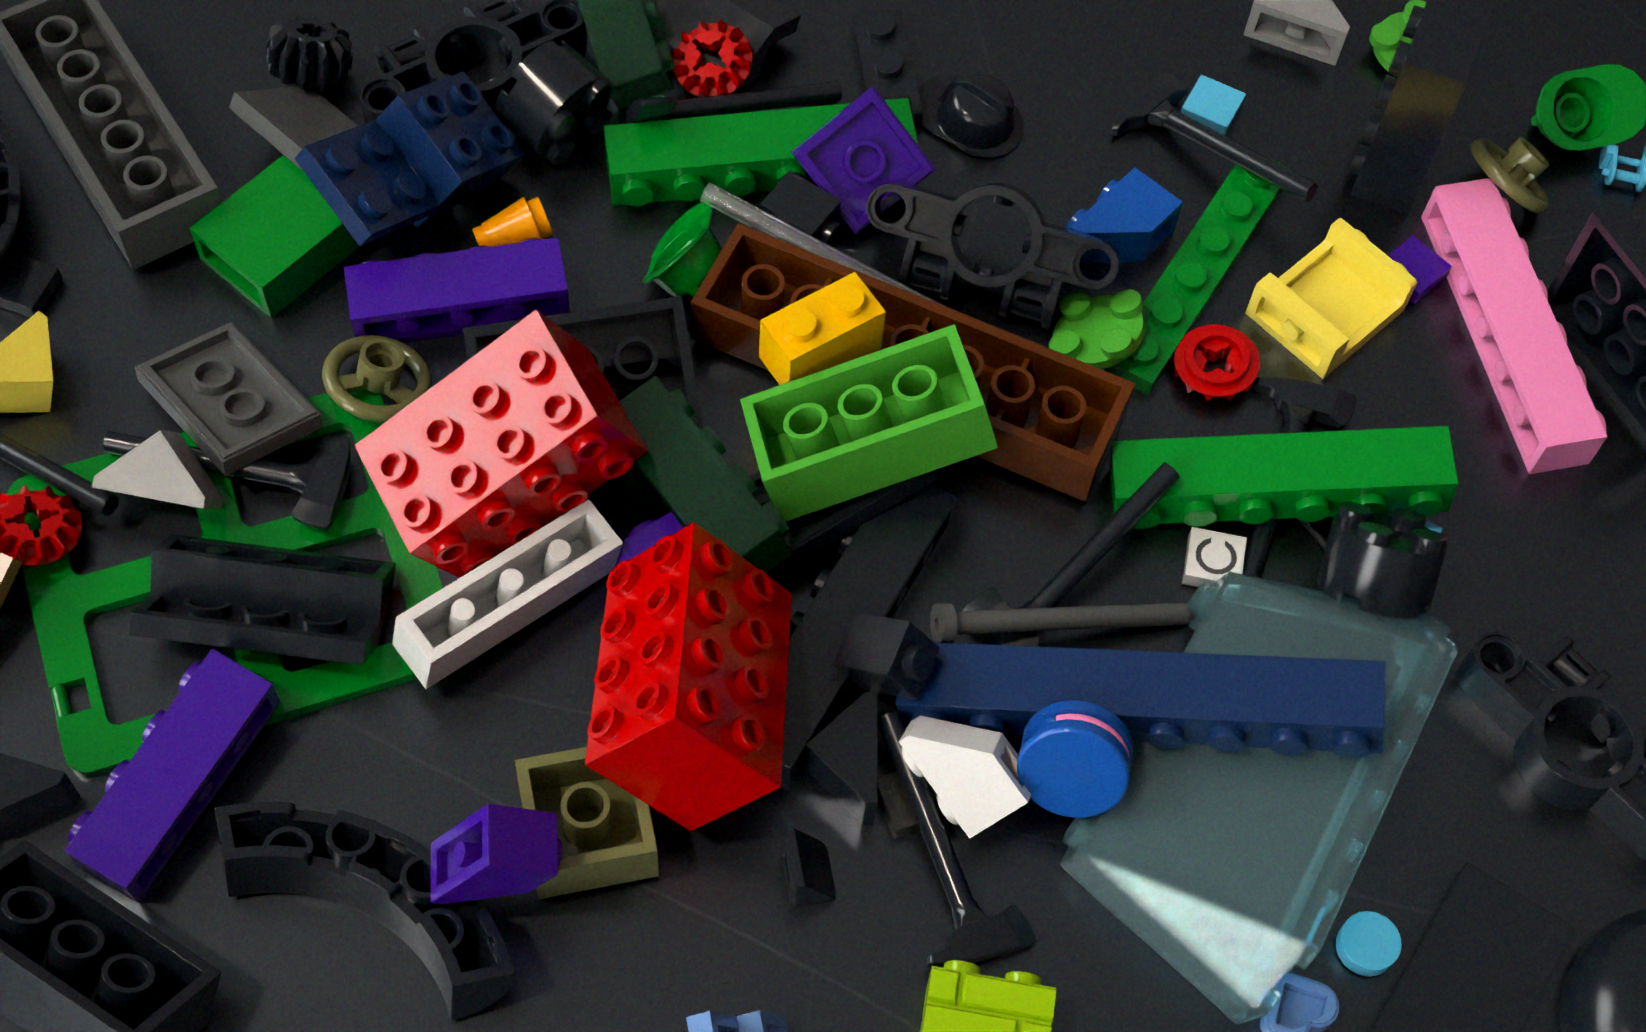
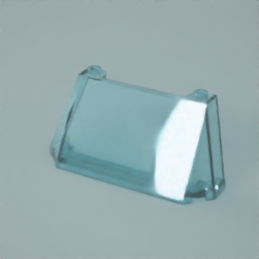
M1230 571L1212 585L1204 582L1195 591L1188 603L1187 610L1194 615L1192 621L1189 622V627L1195 630L1184 653L1386 661L1383 754L1370 753L1363 758H1344L1336 755L1333 751L1307 750L1299 755H1283L1274 752L1271 748L1244 747V749L1236 752H1223L1215 750L1209 745L1183 744L1178 748L1163 749L1152 746L1148 742L1137 741L1134 746L1129 786L1122 800L1112 809L1102 814L1075 818L1064 835L1063 843L1068 845L1069 848L1060 863L1063 869L1213 1002L1228 1019L1237 1025L1266 1016L1281 998L1280 991L1274 988L1277 982L1285 973L1292 970L1294 964L1305 970L1321 951L1458 651L1455 643L1446 638L1451 631L1449 625L1439 617L1422 613L1420 617L1407 619L1375 615L1358 610L1361 601L1358 599L1343 596L1340 603L1322 591Z

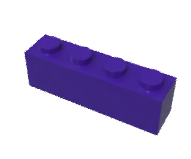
M558 237L550 239L533 238L520 243L491 247L475 246L468 250L440 254L423 253L411 258L389 261L372 260L360 265L344 267L350 321L355 337L379 335L393 338L403 343L464 335L463 328L521 320L534 310H538L544 316L570 312L568 289Z
M214 649L210 650L202 662L196 661L186 670L179 683L178 690L180 693L167 711L160 710L151 718L143 732L142 740L144 742L130 761L123 760L115 767L106 782L105 790L107 793L93 812L86 811L77 819L68 835L69 845L64 852L78 867L138 903L281 703L272 683Z

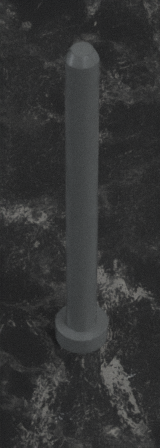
M1180 602L956 611L952 603H935L930 613V630L934 642L954 643L956 636L960 634L1186 625L1194 619V609L1189 604Z

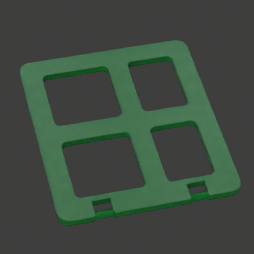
M368 390L349 393L365 403L385 406L380 393H373ZM323 393L306 398L321 413L322 428L292 443L339 430H348L352 433L355 444H357L385 422L368 421L351 415L340 408L328 393ZM185 432L180 433L188 446L198 447ZM106 453L66 464L62 467L93 483V478L96 474L122 456ZM362 460L361 463L368 482V490L363 495L343 500L337 516L328 530L302 524L294 520L292 515L256 526H247L242 522L230 476L206 471L224 499L222 509H202L196 507L202 529L201 538L314 552L378 534L384 537L391 560L396 563L395 573L407 610L443 589L437 567L409 553ZM26 475L12 483L7 494L11 496L19 493L24 484L31 491H42L48 484L31 475ZM51 487L55 494L66 496V494ZM70 497L71 500H72L73 505H74V504L81 503V502H79V501L73 499L72 497ZM33 512L27 513L25 523L29 526V530H33L34 537H39L41 521L38 520L36 514L33 515ZM70 552L63 558L49 564L39 566L21 565L47 682L53 699L65 761L73 773L83 778H95L111 773L123 760L130 761L144 742L142 735L145 727L155 714L122 724H112L109 722L87 623L91 617L97 614L142 602L150 595L151 556L84 575L74 573ZM392 642L378 646L364 665L328 661L294 672L283 668L279 654L234 649L237 663L272 683L281 701L265 725L418 679L392 645ZM86 684L91 708L72 714L66 690Z

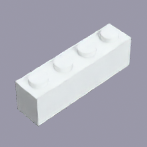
M588 499L398 615L395 620L392 645L424 688L427 689L608 575L616 565L623 542Z

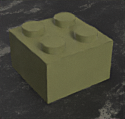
M587 747L515 760L522 808L557 813V836L562 842V859L558 867V875L536 888L538 899L659 876L658 851L649 805L585 765Z

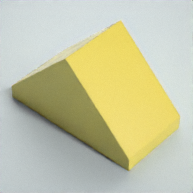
M40 311L36 312L0 342V413L50 412L53 372L48 318Z

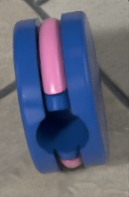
M1078 700L1050 704L1034 714L1025 727L1017 760V775L1020 784L1025 786L1031 793L1030 798L1035 803L1052 813L1074 818L1102 814L1116 806L1128 789L1134 755L1133 740L1126 725L1115 714L1102 706Z

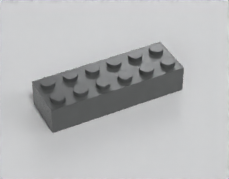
M28 0L1 11L0 49L4 59L132 270L193 243L194 240L190 227L222 203L218 187L99 1Z

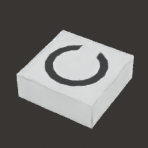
M1192 527L1188 536L1182 584L1237 595L1242 581L1247 537Z

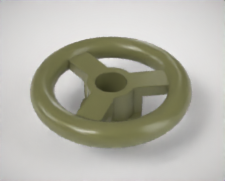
M1519 137L1508 148L1510 153H1507L1500 146L1486 138H1475L1471 142L1470 150L1474 159L1499 188L1522 207L1533 213L1541 214L1547 211L1549 208L1548 197L1535 179L1549 166V163L1531 143Z
M364 335L345 340L331 350L324 361L322 369L324 387L331 399L349 414L368 421H388L432 388L431 372L424 359L405 343L385 336ZM360 353L356 373L339 376V369L342 363L350 356ZM404 363L410 367L415 376L416 386L414 392L399 382ZM362 390L384 393L398 404L386 406L372 405L356 399L349 393Z

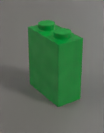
M284 155L190 227L200 259L270 318H273L360 247L308 176Z

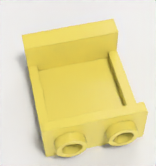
M1338 218L1331 224L1325 240L1283 275L1277 278L1270 272L1256 283L1245 314L1319 377L1324 379L1405 310L1417 285V280L1409 274L1402 264L1392 260L1370 242L1363 232L1354 229L1342 218Z

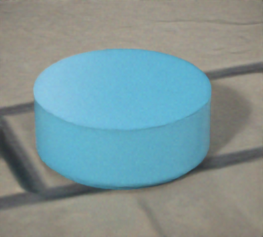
M1372 911L1358 912L1349 917L1340 928L1336 937V951L1340 960L1349 970L1361 976H1378L1386 972L1398 959L1401 952V937L1396 926L1387 917Z

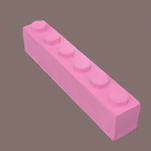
M1491 178L1435 186L1421 218L1436 254L1452 266L1446 278L1528 473L1535 474L1589 464L1608 437L1605 419L1601 412L1596 410L1586 389L1585 374L1574 362L1567 346L1565 329L1555 319L1548 303L1546 286L1535 274L1529 260L1527 243L1523 238L1519 237L1512 222L1511 210L1507 199L1501 197L1497 185Z

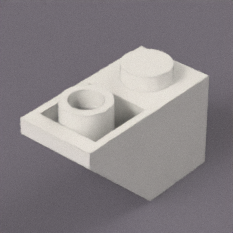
M920 715L910 722L899 740L902 746V754L908 767L917 776H924L937 793V802L944 816L952 824H959L969 839L1029 802L1031 793L1025 786H1021L1017 775L1019 755L1003 733Z

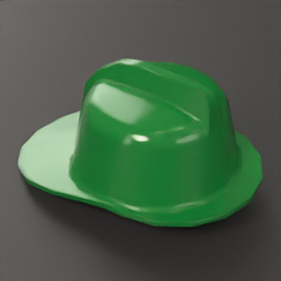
M1604 64L1563 72L1552 77L1543 86L1537 101L1536 115L1530 119L1531 125L1538 126L1540 132L1548 141L1564 150L1582 151L1618 144L1634 137L1645 125L1646 84L1633 70L1622 65Z
M705 201L695 205L686 211L667 230L653 252L648 273L642 281L644 284L653 281L672 297L682 296L684 298L688 295L695 296L722 250L710 228L713 212L711 203Z

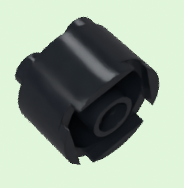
M562 40V46H559L554 41H549L537 47L517 65L511 73V76L517 80L509 95L501 89L495 105L497 117L542 158L548 159L557 166L566 161L573 153L575 141L587 132L592 136L598 134L604 129V125L608 124L612 113L606 107L609 103L613 87L608 78L566 41Z
M1341 502L1338 512L1332 520L1317 577V586L1327 596L1340 603L1343 593L1361 599L1358 610L1392 618L1407 619L1420 617L1422 608L1427 613L1431 608L1448 547V538L1441 533L1424 527L1427 518L1418 512L1396 508L1393 509L1391 515L1373 513L1371 508L1362 504Z

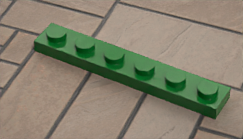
M1238 165L1234 166L1143 302L1142 315L1146 331L1142 343L1130 357L1119 364L1103 369L1104 371L1136 383L1135 389L1148 396L1150 395L1174 358L1175 349L1184 335L1192 330L1283 189Z

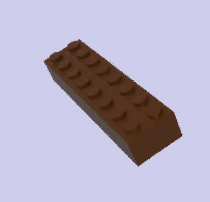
M738 223L690 302L691 339L768 370L759 358L760 320L856 272L886 311L882 347L880 350L955 324L983 398L998 446L997 449L977 455L976 457L1086 502L1111 449V441L1115 440L1125 419L1136 383Z

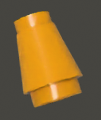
M522 197L481 223L480 226L472 228L478 245L488 247L520 243L533 238L547 239L554 236L539 197L528 201Z

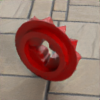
M721 19L717 23L709 24L700 21L698 27L691 32H682V41L677 49H673V71L679 83L689 93L698 97L732 93L743 84L752 67L753 56L749 41L739 27L735 28L728 25ZM703 48L704 50L708 49L710 52H715L721 48L718 53L725 68L723 69L720 65H714L711 62H708L703 67L704 60L699 50Z
M1214 324L1197 327L1184 335L1175 349V377L1181 378L1185 383L1187 393L1195 390L1204 394L1207 402L1214 397H1226L1231 401L1237 393L1242 391L1248 392L1253 381L1258 376L1260 367L1259 353L1254 343L1237 329ZM1228 355L1224 368L1225 372L1219 368L1214 369L1212 372H1205L1207 359L1216 362Z
M25 484L19 493L11 496L1 493V553L21 561L24 566H39L63 558L78 543L82 531L81 513L74 507L70 495L59 496L54 493L49 485L42 491H31ZM33 512V515L36 514L38 520L41 521L39 537L35 538L33 530H29V526L25 523L27 513Z

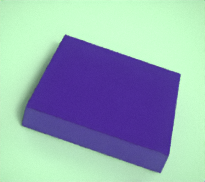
M874 87L866 90L791 151V154L816 186L841 200L840 217L854 234H857L871 223L866 212V203L870 193L877 187L891 182H903L917 186L936 171V168ZM887 192L881 200L880 208L882 213L902 197L895 192Z

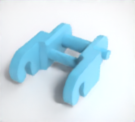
M1615 144L1601 147L1599 168L1602 169L1601 175L1605 176L1604 184L1609 186L1614 179L1635 184L1636 192H1641L1646 185V144L1641 160L1618 155L1619 147ZM1617 163L1637 167L1636 173L1617 169Z

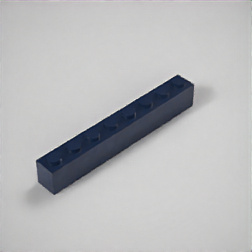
M934 642L940 649L935 659L933 671L927 678L919 700L902 697L896 698V707L905 729H907L912 720L921 715L1000 732L1003 735H1023L1029 720L1042 708L1056 702L1078 700L1094 703L1106 708L1126 725L1133 741L1148 742L1158 748L1174 749L1181 747L1183 744L1209 745L1211 748L1223 752H1236L1244 749V747L1271 748L1274 752L1283 755H1299L1307 750L1333 751L1336 755L1344 758H1363L1370 753L1383 754L1386 661Z

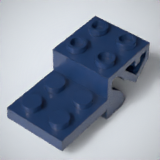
M463 71L398 95L376 120L306 145L294 159L358 245L362 246L412 223L418 228L444 216L456 204L455 199L457 197L454 193L463 184H466L475 196L509 172L526 154L514 140L510 130L503 125L485 101L479 88L471 82Z

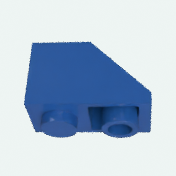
M1134 167L1120 181L1116 179L1111 180L1101 191L1097 202L1088 211L1085 209L1077 211L1068 222L1066 228L1098 236L1112 242L1119 251L1121 263H1142L1174 233L1183 201ZM1091 249L1083 254L1081 263H1111L1106 252L1100 249Z

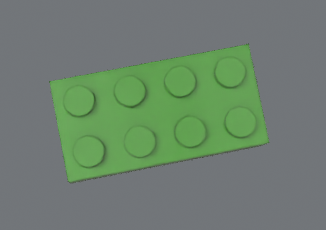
M955 324L740 399L762 482L781 523L998 448L983 398Z

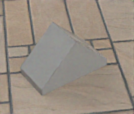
M1254 0L1243 35L1336 66L1350 26L1332 0Z
M159 430L94 476L92 488L202 509H222L224 499L181 434Z

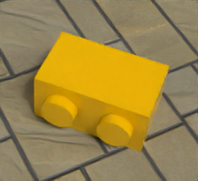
M853 272L761 319L759 358L778 384L782 385L871 354L882 347L886 311L856 272Z

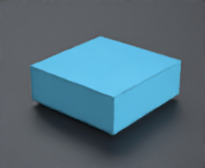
M1201 74L1182 106L1181 113L1226 135L1244 103L1246 93Z

